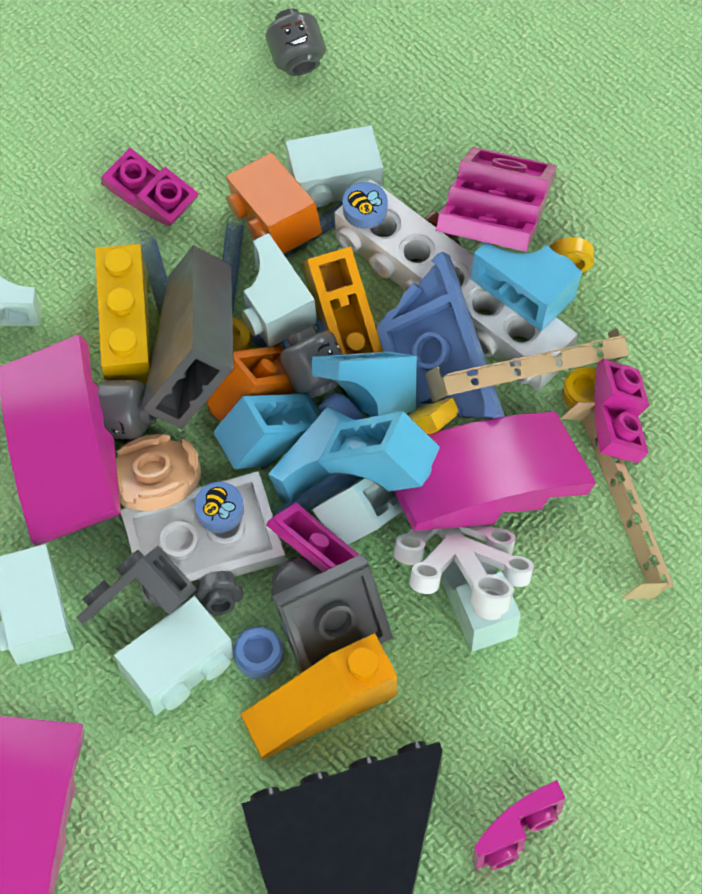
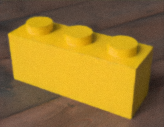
M141 244L95 248L100 353L104 379L140 380L146 385L152 351L147 275Z

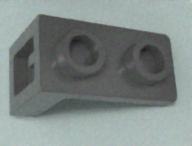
M159 545L145 556L137 550L116 568L121 574V578L112 586L103 580L82 599L88 607L76 618L82 625L85 624L136 578L143 585L142 589L148 600L155 606L162 607L169 615L189 598L197 588Z

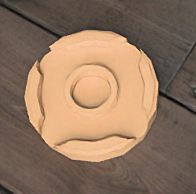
M154 434L130 441L117 450L116 467L120 504L131 510L153 511L168 508L189 496L196 489L201 478L198 452L191 443L182 438V443L171 440L170 435Z

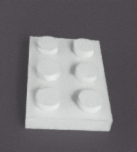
M259 471L221 481L229 483L239 490L244 505V515L241 522L227 532H212L205 529L199 523L195 511V498L203 487L196 488L183 501L165 509L153 511L131 510L127 507L121 509L132 554L139 550L145 556L159 545L196 588L200 578L210 572L225 571L236 577L285 562V554L279 536L266 526L268 520L273 515ZM143 592L145 602L149 601Z

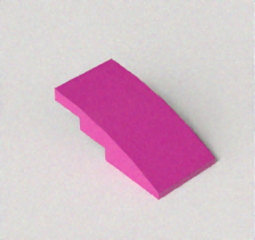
M472 147L460 161L457 179L449 189L447 204L439 212L436 231L527 251L543 213L556 174L557 165Z
M78 334L0 366L1 407L8 451L31 542L38 546L120 515L114 437L104 427L103 411L98 397V386L91 378L89 344Z
M554 411L483 420L427 434L440 446L431 466L432 470L422 487L396 490L394 492L413 531L494 525L502 512L541 510L550 497L588 495L596 481L558 414Z
M0 716V894H54L67 843L65 828L76 789L74 775L84 740L83 724Z

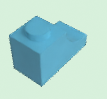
M485 242L474 252L470 279L542 332L576 298L582 271L576 267L571 259L564 255H559L546 245L537 252L513 253Z
M374 352L312 357V376L332 379L346 391L350 401L360 412L368 413L369 417L400 411L404 413L416 411L417 356L395 352Z
M309 394L242 396L213 433L234 469L268 467L275 459L290 450L321 412Z
M328 406L269 472V477L280 501L287 504L321 481L323 482L325 478L331 476L318 461L336 425L354 421L353 419Z
M400 411L337 424L318 463L330 474L345 473L360 476L378 483L389 492L422 487L431 473V466L440 446L406 413Z

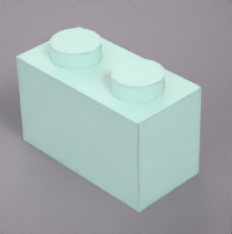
M372 125L286 141L289 173L315 201L316 207H323L331 202L342 201L346 190L356 183L368 182L372 179L383 187V165Z
M46 544L0 556V614L2 621H0V650H10L16 665L74 650L53 561Z
M193 596L114 656L120 673L156 716L165 708L169 711L180 706L189 697L190 689L205 678L212 680L221 675L230 665V659L234 657L229 636L198 599Z

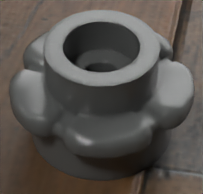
M225 571L210 572L201 577L197 583L196 597L208 613L212 615L228 614L235 608V602L242 600L243 590L240 586L236 585L235 577L231 573Z

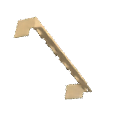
M615 328L608 332V339L448 373L444 377H441L439 367L437 366L425 373L432 402L434 403L448 395L597 363L602 359H615V361L629 356L625 337L628 334L621 336L619 328ZM602 342L603 347L593 349L592 344ZM598 350L603 352L602 358L597 357L596 353ZM561 351L562 356L552 358L551 353ZM557 359L562 361L561 367L556 366L555 361ZM520 361V365L510 367L509 362ZM515 368L520 370V376L514 375L513 371ZM477 369L478 374L467 375V371ZM472 378L478 379V384L476 386L472 385Z
M578 402L561 419L583 421L646 580V583L639 584L624 595L622 599H654L666 590L665 588H674L673 582L624 460L618 458L619 463H615L612 456L601 453L599 445H595L597 438L594 409H591L595 403ZM618 472H621L624 477V481L620 484L616 476ZM613 478L616 481L615 486L611 485V480ZM626 490L631 491L636 504H631ZM634 513H637L641 520V523L637 525L632 516ZM628 520L632 521L631 528L627 525ZM643 532L648 533L652 546H648ZM651 555H654L658 562V565L654 567L649 559ZM645 562H648L649 564L648 570H645L644 568ZM660 574H664L667 583L662 582Z

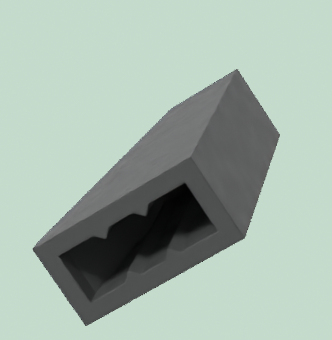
M192 245L168 277L142 402V411L180 429L187 425L234 369L231 265Z

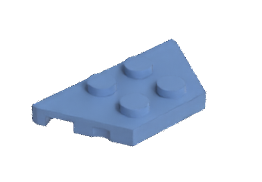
M443 251L436 254L431 260L435 265L418 285L412 283L401 296L399 305L395 309L390 310L376 326L384 352L417 356L416 409L433 403L425 376L426 372L438 366L441 377H444L448 373L487 365L451 257ZM477 369L467 371L468 376L478 374ZM477 378L471 379L472 385L476 386L478 384ZM494 385L448 395L436 401L439 402L453 397L459 410L456 417L482 419L505 417Z

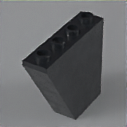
M424 741L412 742L399 748L397 755L378 760L375 756L361 758L348 766L349 770L329 776L328 772L313 773L302 778L299 781V786L280 791L278 787L265 788L250 796L251 801L241 803L267 894H414L441 769L443 751L440 742L426 745Z

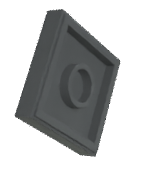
M362 554L272 596L300 674L329 654L374 633L380 644L393 638L369 562Z

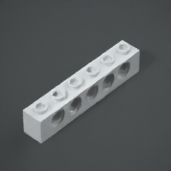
M370 179V180L368 181V182H370V183H374V184L378 185V184H377L376 182H374L372 179ZM383 187L381 188L385 191L388 198V212L384 221L379 225L367 229L357 228L345 219L343 205L335 212V234L339 244L343 248L351 246L353 253L356 252L367 260L379 276L385 279H392L403 288L404 292L412 283L418 285L435 265L431 260L436 254L443 251L450 255L484 356H492L497 361L502 362L576 346L578 333L557 317L541 332L472 281L470 277L474 255L443 232L436 231L435 226ZM386 234V235H389V236H388V237H378L377 235ZM419 259V260H422L423 262L414 263V262H411L410 260ZM481 310H486L492 312L493 314L481 315L477 312ZM519 336L524 337L529 341L517 342L512 338ZM561 351L551 353L552 358L562 356ZM557 359L555 361L556 366H562V361L560 359ZM520 361L509 362L510 367L520 365ZM518 368L514 369V375L520 376V370ZM559 371L516 381L521 384H529L540 392Z

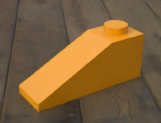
M351 246L302 262L301 267L308 290L315 299L317 317L323 323L325 331H330L334 334L343 355L383 352Z
M374 633L329 654L242 712L241 718L261 759L264 760L396 697L398 676Z

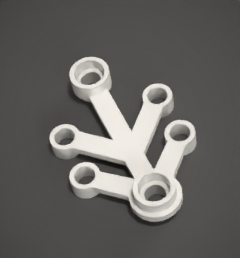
M488 525L418 531L411 529L407 534L399 535L396 538L393 554L394 558L400 563L413 565L409 582L410 587L423 594H431L438 591L442 572L455 560L472 588L470 603L473 606L474 613L486 620L500 619L510 609L514 591L513 586L524 587L529 585L534 565L529 559L522 556H512L516 540L512 532ZM462 533L485 541V544L464 537ZM434 534H439L443 541L421 562L425 542ZM479 561L503 570L502 573L505 578L487 574Z

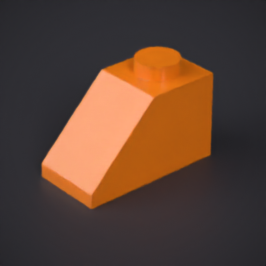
M282 346L233 351L234 369L206 401L211 414L222 421L242 396L289 395L295 390L280 361V355L284 348Z

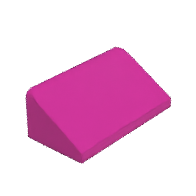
M297 503L269 519L266 524L267 527L322 572L360 555Z

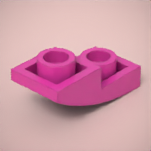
M130 147L101 178V184L116 196L145 215L168 226H171L199 195L197 191L167 167L159 171Z
M602 359L597 364L594 390L595 426L600 452L638 464L649 453L638 417L650 406L642 376L639 370L629 365H622Z
M557 780L523 797L492 823L474 847L472 862L476 870L487 865L490 866L491 870H497L514 863L520 858L518 853L523 851L527 837L523 828L528 827L530 832H535L549 827L558 821L557 815L562 812L566 798Z

